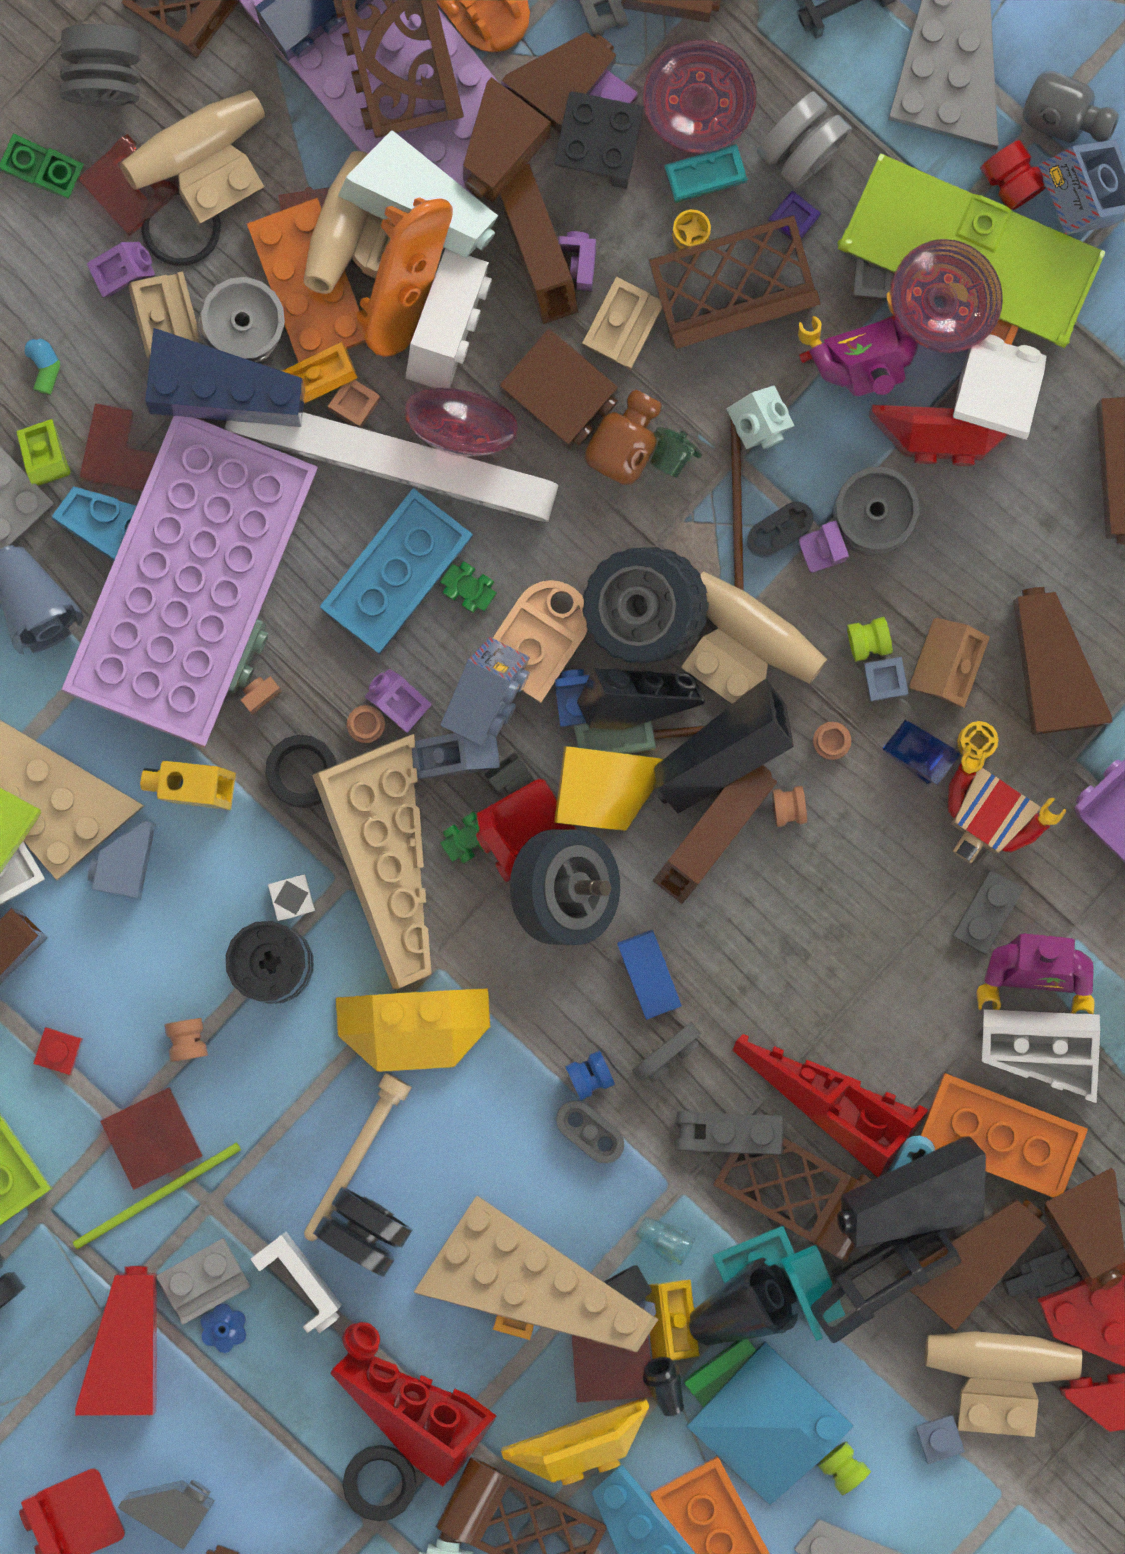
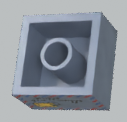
M1116 139L1072 146L1038 164L1043 175V183L1049 191L1057 211V219L1066 235L1110 227L1125 219V161Z
M489 637L467 661L440 725L481 746L490 735L496 737L503 724L509 722L516 708V704L512 701L517 691L521 692L529 678L530 672L525 670L530 656Z

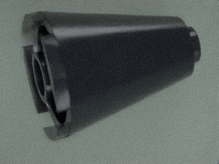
M763 1257L751 1261L691 1312L689 1321L691 1335L697 1341L708 1346L780 1334L794 1328L798 1320V1313L792 1315L791 1304L797 1302L796 1295L782 1269L776 1264L767 1265L764 1263L767 1259Z

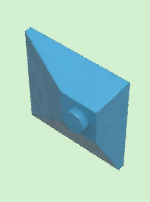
M765 1341L686 1425L770 1505L820 1462L853 1427L852 1423Z

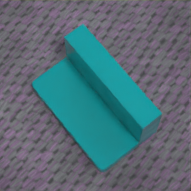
M813 1245L781 1259V1263L795 1292L807 1325L815 1340L818 1341L823 1339L819 1329L820 1325L812 1313L811 1305L828 1291L833 1284L817 1246ZM840 1300L824 1313L823 1318L827 1323L845 1316Z

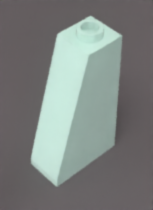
M392 130L346 176L338 195L352 202L360 209L382 219L388 218L384 213L386 207L389 206L409 213L414 208L413 203L416 198L421 197L427 201L437 198L446 199L453 207V217L443 247L466 258L476 247L482 251L495 235V232L491 229L498 215Z

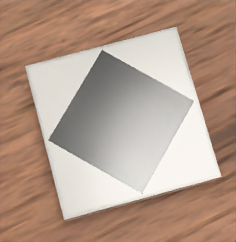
M305 874L268 884L278 922L315 912Z

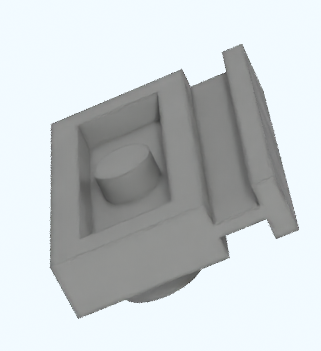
M225 1238L220 1239L156 1276L172 1307L177 1312L182 1325L251 1286Z

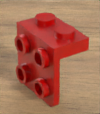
M537 779L477 813L479 832L476 833L477 840L486 853L492 851L498 861L495 862V865L505 882L510 881L512 868L521 848L533 836L552 829L577 830L575 825L555 822L557 797L543 779Z
M91 1468L29 1495L21 1501L23 1509L19 1510V1515L26 1531L33 1530L38 1542L34 1546L36 1554H91L122 1540L125 1536V1529L102 1475L96 1468Z

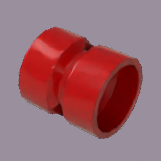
M1021 140L1006 146L980 167L990 185H998L1000 187L998 196L1003 204L1012 211L1023 206L1046 189L1039 166L1031 167L1029 163L1032 156Z

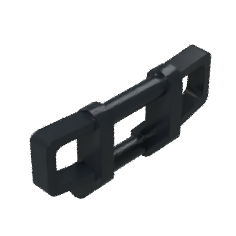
M943 1230L914 1235L904 1240L899 1238L885 1241L844 1268L840 1265L832 1270L831 1273L837 1283L811 1305L812 1313L832 1343H837L860 1325L874 1318L873 1313L913 1287L919 1285L921 1288L929 1283L930 1280L959 1265L961 1257ZM936 1241L943 1243L948 1251L947 1255L922 1268L912 1251ZM896 1253L909 1272L864 1300L852 1280ZM846 1294L856 1311L836 1326L831 1327L827 1324L823 1315Z

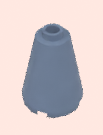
M8 545L0 549V601L15 650L19 654H24L23 648L30 647L32 653H36L66 639L71 635L68 628L75 621L79 627L83 621L84 615L79 606L25 548Z

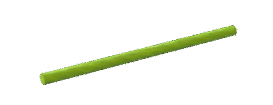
M237 1142L79 1237L73 1241V1245L77 1250L207 1172L241 1151Z

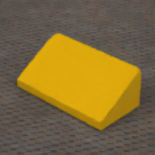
M691 1280L649 1284L652 1291L645 1297V1301L655 1303L656 1314L654 1317L658 1319L649 1333L652 1358L668 1357L674 1361L700 1356L698 1341L691 1335L689 1330L690 1314L694 1310Z

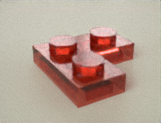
M95 403L80 472L81 479L143 491L158 454L126 448L134 414L133 411Z

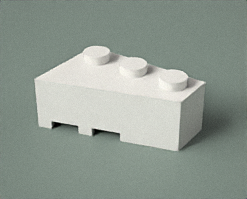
M445 248L410 344L405 379L449 392L458 363L463 364L467 354L469 342L466 341L468 332L475 331L481 310L476 309L479 298L486 300L491 286L492 278L486 277L489 262L471 256L466 258Z
M984 1009L982 1062L1025 1078L1030 1076L1050 1083L1053 1088L1061 1091L1064 1088L1085 1096L1086 1100L1097 1103L1100 1046L1099 1015Z

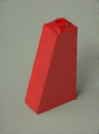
M124 1266V1273H118L114 1276L75 1407V1416L154 1415L156 1413L157 1273H148V1266Z

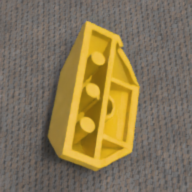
M488 988L336 998L338 1036L377 1072L455 1067L490 1028Z
M645 1396L502 1447L503 1459L552 1483L561 1480L563 1486L582 1480L584 1478V1471L597 1467L599 1473L616 1468L621 1465L619 1459L626 1457L649 1409L647 1398Z

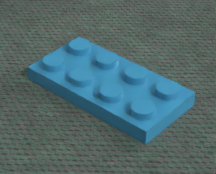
M413 488L320 605V609L380 655L468 544L473 534Z

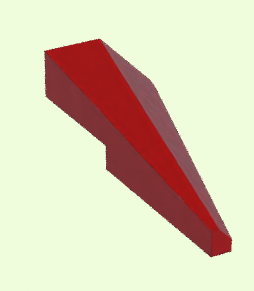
M742 1034L737 1039L732 1049L734 1053L877 1177H880L893 1163L903 1143L913 1136L929 1111L921 1105L913 1109L896 1102V1095L885 1092L881 1096L860 1087L861 1081L812 1061L806 1060L802 1064L784 1057V1050L775 1046L770 1051L748 1042L749 1036Z

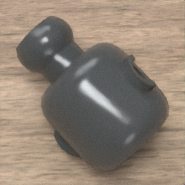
M1045 71L1038 76L1029 92L1023 110V118L1029 126L1048 134L1051 138L1056 137L1068 143L1078 139L1082 131L1090 133L1097 142L1110 140L1116 129L1119 114L1110 107L1099 108L1094 106L1095 94L1090 86L1055 71Z

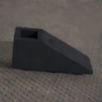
M593 668L578 698L577 704L589 728L624 730L704 705L706 700L692 675Z

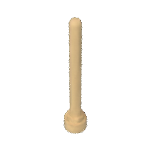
M385 1072L378 1085L381 1088L378 1092L380 1098L304 1231V1236L309 1241H315L318 1238L313 1232L323 1216H331L334 1211L331 1204L342 1186L347 1188L393 1105L397 1106L400 1100L405 1101L412 1089L410 1085Z

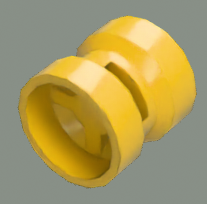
M689 209L680 213L674 221L672 239L678 250L709 241L711 230L709 219L698 210Z
M972 722L963 728L957 737L958 751L963 756L966 746L972 745L968 755L969 758L979 760L984 751L987 754V758L994 753L998 746L997 732L987 722Z

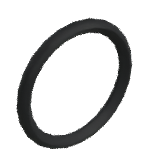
M179 187L158 194L148 204L141 221V232L144 243L157 259L175 266H187L201 261L213 251L219 240L221 220L219 214L212 217L213 232L207 246L196 255L187 258H175L161 252L151 239L149 222L153 211L162 201L169 197L180 195Z

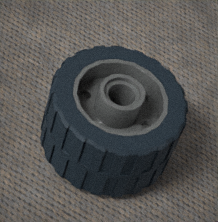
M660 547L630 548L626 551H618L610 555L611 557L607 560H603L587 581L588 585L583 594L584 608H582L588 632L592 634L595 643L600 648L606 650L607 654L614 658L623 659L624 662L648 663L673 658L674 655L683 653L688 649L687 647L695 643L701 629L705 626L709 602H707L706 593L708 592L706 585L703 584L700 573L690 564L689 560L677 555L672 550L660 549ZM645 599L647 600L648 604L647 611L644 608Z

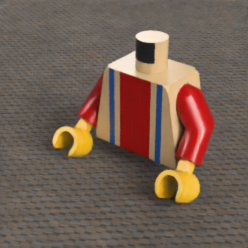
M968 745L964 749L962 763L958 766L948 785V812L953 817L951 825L964 833L953 849L956 855L972 864L982 847H985L994 854L999 853L1001 850L1008 853L1014 852L1034 843L1050 825H1055L1062 819L1066 809H1063L1058 815L1052 814L1048 809L1055 798L1047 799L1042 807L1038 806L983 768L987 755L985 751L979 760L969 758L968 755L972 745Z

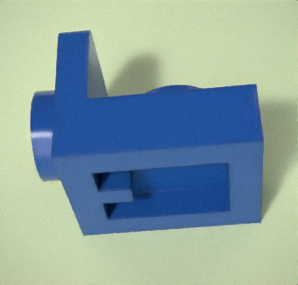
M584 669L561 672L562 678L555 679L560 727L584 724L586 720L577 701L590 675H585Z

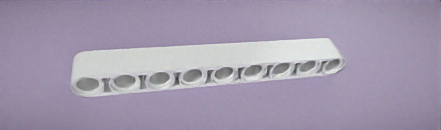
M304 412L301 427L226 421L224 428L227 431L268 447L541 522H549L559 486L546 479L467 457L448 454L438 449Z

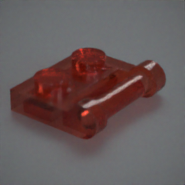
M126 134L105 155L78 177V180L126 234L131 236L146 220L165 206L178 193L179 189L172 181L167 182L164 179L150 185L155 194L148 200L139 189L135 190L131 187L123 172L116 165L123 158L126 159L137 150L134 139L129 134Z

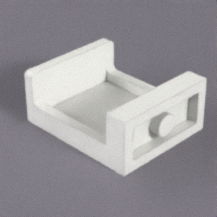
M285 1232L250 1260L261 1271L279 1257L319 1310L317 1315L306 1322L303 1326L304 1330L309 1333L315 1328L318 1333H321L340 1317L336 1311L342 1304L288 1233Z

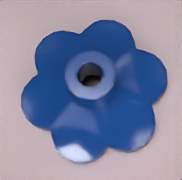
M227 1304L217 1305L213 1312H207L201 1317L200 1322L204 1329L201 1335L203 1343L207 1346H215L222 1353L229 1352L234 1345L243 1343L247 1335L243 1328L246 1321L245 1315L238 1310L232 1311ZM224 1326L226 1331L220 1332L219 1327Z

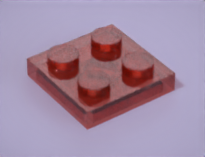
M171 1087L100 1121L133 1190L204 1156Z
M572 1335L577 1403L653 1397L643 1382L644 1367L651 1361L649 1335L638 1352Z

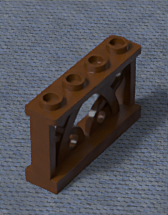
M333 0L338 19L346 18L349 32L343 33L342 37L347 56L355 55L358 70L351 71L356 94L364 92L367 107L360 108L366 131L373 129L375 138L387 135L391 130L397 133L464 117L436 0H395L393 3L391 0H383L387 9L382 14L376 6L366 4L371 9V15L366 19H362L357 15L355 10L356 0ZM405 12V16L409 21L411 15L417 14L421 18V24L417 29H409L402 22L400 15ZM393 22L405 36L414 40L430 41L431 48L422 51L412 61L408 72V80L389 71L375 58L379 44ZM356 27L370 31L363 51L361 50ZM422 64L430 65L433 68V75L425 78L421 74L422 84L416 83V73L419 66ZM366 68L383 82L373 93ZM401 93L408 95L407 108L400 117L391 119L381 113L379 102L383 96L392 97L393 106L391 108H394L400 102ZM416 98L444 100L445 108L413 115Z

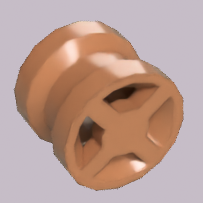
M802 786L794 787L792 791L783 792L781 789L772 790V804L776 827L785 826L787 822L796 821L798 824L807 823L806 802Z

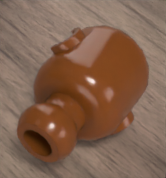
M637 389L632 391L627 397V408L623 415L612 412L608 413L601 420L586 448L584 456L586 464L622 485L627 486L635 483L642 474L657 445L656 435L647 427L651 420L657 418L662 409L661 402Z

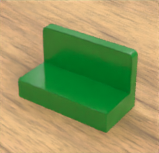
M749 1339L735 1341L684 1378L683 1381L701 1406L704 1407L756 1349Z

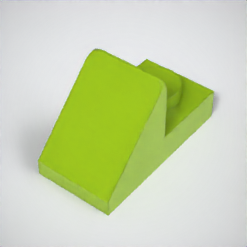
M52 419L16 431L26 473L31 485L36 484L40 486L70 475L71 471Z

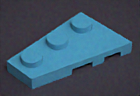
M73 486L52 515V520L114 561L137 506L118 501L117 498Z
M623 1465L591 1492L618 1554H696Z

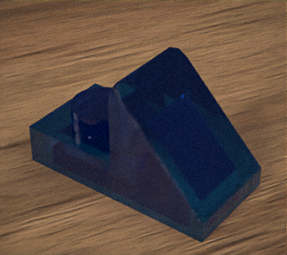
M906 719L883 747V750L927 784L933 782L938 785L960 756L953 747Z

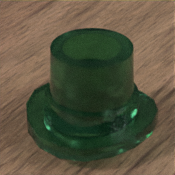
M658 427L654 432V436L659 438L658 446L650 463L662 472L678 478L687 461L689 462L692 456L700 459L702 452L686 438L688 434L684 431L678 433L669 428Z

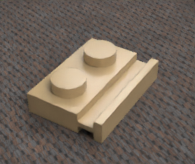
M183 271L174 275H162L129 283L128 288L147 358H150L153 328L200 343L198 340L197 322Z
M616 277L582 346L631 370L662 310L660 299Z

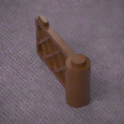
M784 1138L783 1146L788 1149H784L783 1154L795 1152L800 1155L805 1168L804 1173L783 1178L778 1159L779 1155H762L750 1159L749 1154H745L746 1160L736 1162L740 1154H730L715 1180L714 1186L847 1262L855 1245L846 1234L841 1233L838 1226L837 1214L841 1211V1195L873 1179L861 1173L857 1180ZM773 1157L779 1179L757 1185L752 1163ZM807 1160L821 1168L810 1171ZM748 1165L753 1184L752 1187L736 1190L724 1183L732 1168ZM828 1171L840 1178L833 1193L819 1197L816 1196L811 1175ZM807 1176L812 1199L791 1204L785 1182ZM781 1183L786 1206L775 1209L767 1208L762 1204L759 1189ZM755 1191L757 1201L743 1193ZM829 1199L821 1212L818 1201ZM814 1203L818 1219L811 1232L796 1224L792 1208ZM788 1210L790 1220L779 1215L777 1212Z
M470 1457L436 1525V1528L442 1531L439 1538L443 1541L460 1543V1545L462 1542L470 1544L488 1554H508L502 1550L512 1547L514 1554H518L516 1545L538 1539L542 1554H547L542 1537L560 1530H564L569 1550L557 1554H577L583 1551V1554H594L607 1529L605 1523L474 1457ZM508 1486L523 1492L527 1507L505 1514L501 1500ZM529 1496L541 1502L531 1505ZM499 1506L501 1516L492 1518ZM546 1506L557 1509L561 1524L540 1531L533 1511ZM529 1513L535 1533L514 1539L508 1519ZM563 1513L575 1519L565 1522ZM504 1522L509 1542L492 1546L481 1540L488 1526ZM585 1523L596 1529L589 1543L573 1547L568 1531L569 1527Z

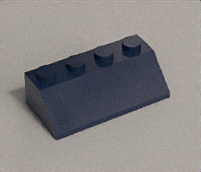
M263 0L255 7L260 27L288 61L294 56L298 58L305 56L316 45L314 41L325 32L327 35L334 33L345 23L344 18L338 19L333 0ZM356 0L355 9L357 12L362 11L367 7L366 4H371L373 0Z

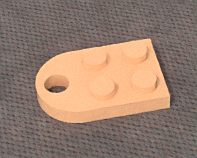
M554 580L536 583L525 590L493 637V639L530 656L525 670L530 672V675L522 691L539 703L543 702L553 687L555 679H558L588 631L586 619L583 617L584 599L582 595L569 584ZM558 593L568 594L573 600L571 610L564 614L555 612L550 604L554 595Z

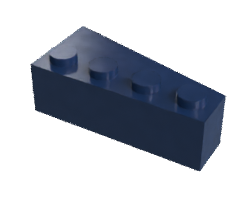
M153 328L145 398L150 414L294 427L302 426L305 387L302 378Z

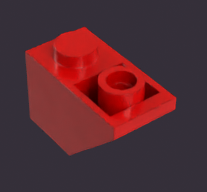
M1125 1372L1107 1374L1108 1381L1094 1383L1092 1382V1377H1080V1379L1069 1380L1070 1386L1060 1387L1063 1397L1107 1431L1125 1430Z

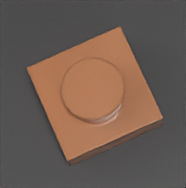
M353 380L340 387L328 405V411L348 424L362 428L380 402V395L358 381Z
M271 676L265 681L262 677H258L243 690L246 696L241 701L253 715L281 693L282 690Z

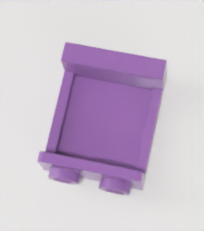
M1118 759L1105 770L1103 774L1105 778L1095 788L1091 785L1077 797L1075 812L1077 818L1125 863V759L1122 762Z

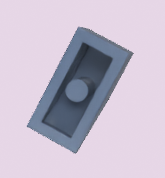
M457 733L415 741V748H412L413 768H417V779L468 774L500 768L497 740L492 735L488 737L482 746Z
M147 821L142 822L99 851L98 859L92 858L88 871V881L93 882V890L141 899L156 824Z

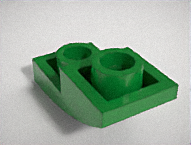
M13 133L1 158L0 171L69 199L84 164L56 150L46 149Z

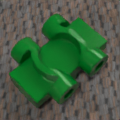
M464 561L459 567L452 563L440 581L446 587L442 593L453 601L456 600L458 595L465 599L461 606L471 613H474L477 608L485 612L497 592L491 589L494 581L484 574H481L477 580L472 576L476 569Z
M475 812L462 819L465 825L462 829L459 830L454 824L442 832L446 839L440 842L452 862L458 858L463 864L476 856L472 849L479 846L481 851H484L476 837V833L479 832V826Z

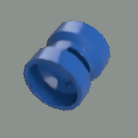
M600 1050L589 1055L587 1061L582 1063L573 1062L565 1066L580 1100L590 1097L592 1092L598 1088L607 1089L616 1085Z

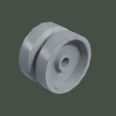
M814 91L802 98L775 125L756 151L769 166L779 164L792 154L782 167L781 177L793 189L800 187L813 174L817 173L833 157L852 130V127L839 115L829 117L816 127L825 116L828 104Z
M249 277L230 278L216 285L205 298L197 322L198 340L200 344L260 364L270 356L280 340L285 324L283 306L276 293L263 282ZM235 319H238L240 324H247V326H238L235 323Z

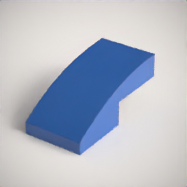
M653 930L617 943L646 1020L682 1006Z

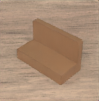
M934 618L911 679L910 689L936 696L952 705L965 708L990 637L969 625Z

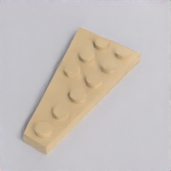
M0 720V788L41 809L38 820L23 842L56 880H60L145 806Z
M414 734L397 739L312 775L393 989L402 988L431 975L428 928L424 926L423 903H426L425 888H422L420 871V868L424 867L420 809L416 806L414 783L418 782L417 768H413L412 748H415Z
M479 1196L475 1197L414 1290V1293L421 1296L443 1300L489 1314L587 1338L633 1352H638L658 1321L656 1317Z

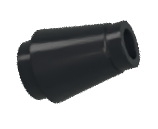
M659 1357L648 1362L644 1367L643 1382L665 1416L679 1414L684 1409L679 1366L668 1357Z

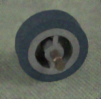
M546 830L528 840L515 859L510 877L511 904L519 924L532 938L545 944L583 945L598 938L612 922L620 898L619 870L608 846L598 836L584 830Z

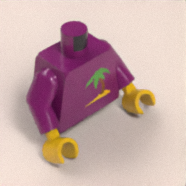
M905 289L904 304L906 312H909L907 306L911 307V303L908 301L909 293L907 296L908 291ZM889 291L887 293L888 307L890 312L897 317L898 314H896V308H894L895 303L893 304ZM896 303V304H897V308H898V312H899L900 317H901L899 305H898V303ZM812 316L811 323L814 329L812 332L806 331L802 323L799 322V340L803 344L811 346L812 349L809 352L821 377L826 382L846 387L854 396H862L871 392L885 395L891 392L896 384L902 383L906 379L904 368L911 365L918 350V341L904 329L898 317L894 321L891 317L824 339V343L820 340L822 324L817 317ZM901 317L906 327L916 336V334L908 327L904 319Z
M1026 933L1019 934L1009 944L999 946L992 952L984 978L986 984L979 986L976 992L978 1008L981 1010L983 1003L992 1001L993 1010H999L1001 1008V1000L998 987L1008 986L1066 993L1074 992L1077 995L1072 999L1071 1013L1076 1014L1077 1011L1084 1010L1089 1014H1094L1095 1001L1091 996L1093 993L1094 977L1093 962L1089 956L1075 949V940L1072 938Z

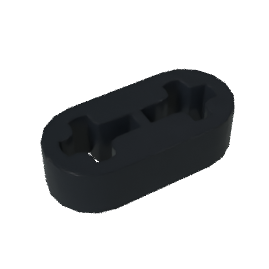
M792 502L755 524L747 536L749 550L755 556L767 558L795 542L801 536H804L813 524L811 509L802 502ZM793 510L796 514L802 512L805 514L806 517L802 521L803 528L799 529L796 525H793L784 531L781 525L789 520V511ZM775 529L778 531L779 534L770 542L772 548L767 550L764 545L760 547L755 545L754 542L758 539V531L761 530L764 534H769Z

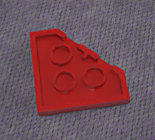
M1125 1275L1122 1276L1123 1279L1117 1285L1107 1290H1103L1101 1287L1091 1292L1083 1280L1037 1299L1050 1334L1056 1339L1125 1367Z

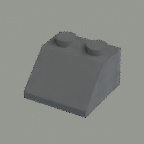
M181 1480L129 1492L117 1508L184 1550L215 1500L208 1497L211 1491L199 1482L191 1480L188 1484Z

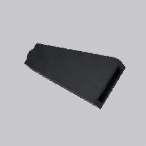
M767 679L759 682L654 767L656 783L653 784V788L663 804L669 803L679 814L793 748L794 744L786 703Z
M970 1136L962 1137L841 1195V1211L837 1214V1222L841 1233L846 1234L856 1247L984 1221L986 1154Z

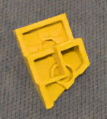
M564 746L555 822L626 831L654 790L653 784L656 783L654 767L663 759Z

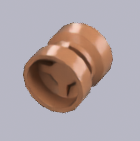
M202 1018L164 1024L166 1036L173 1043V1046L169 1049L170 1062L208 1056L206 1044L200 1041L201 1032L204 1029Z

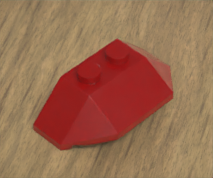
M872 404L869 410V418L905 457H914V463L936 464L938 458L952 459V465L974 466L975 460L981 461L1009 435L953 418L954 409Z

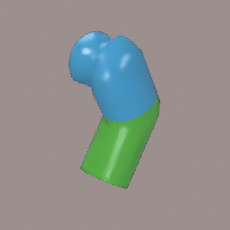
M29 340L25 345V355L31 358L39 369L33 390L51 395L60 369V360L50 343L46 340Z

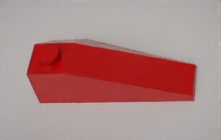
M348 1353L332 1368L330 1373L407 1460L442 1487L465 1465L497 1417L496 1414L467 1393L455 1388L453 1393L433 1386L431 1385L432 1379L422 1375L420 1379H416L401 1373L397 1365L375 1356L368 1360H359Z

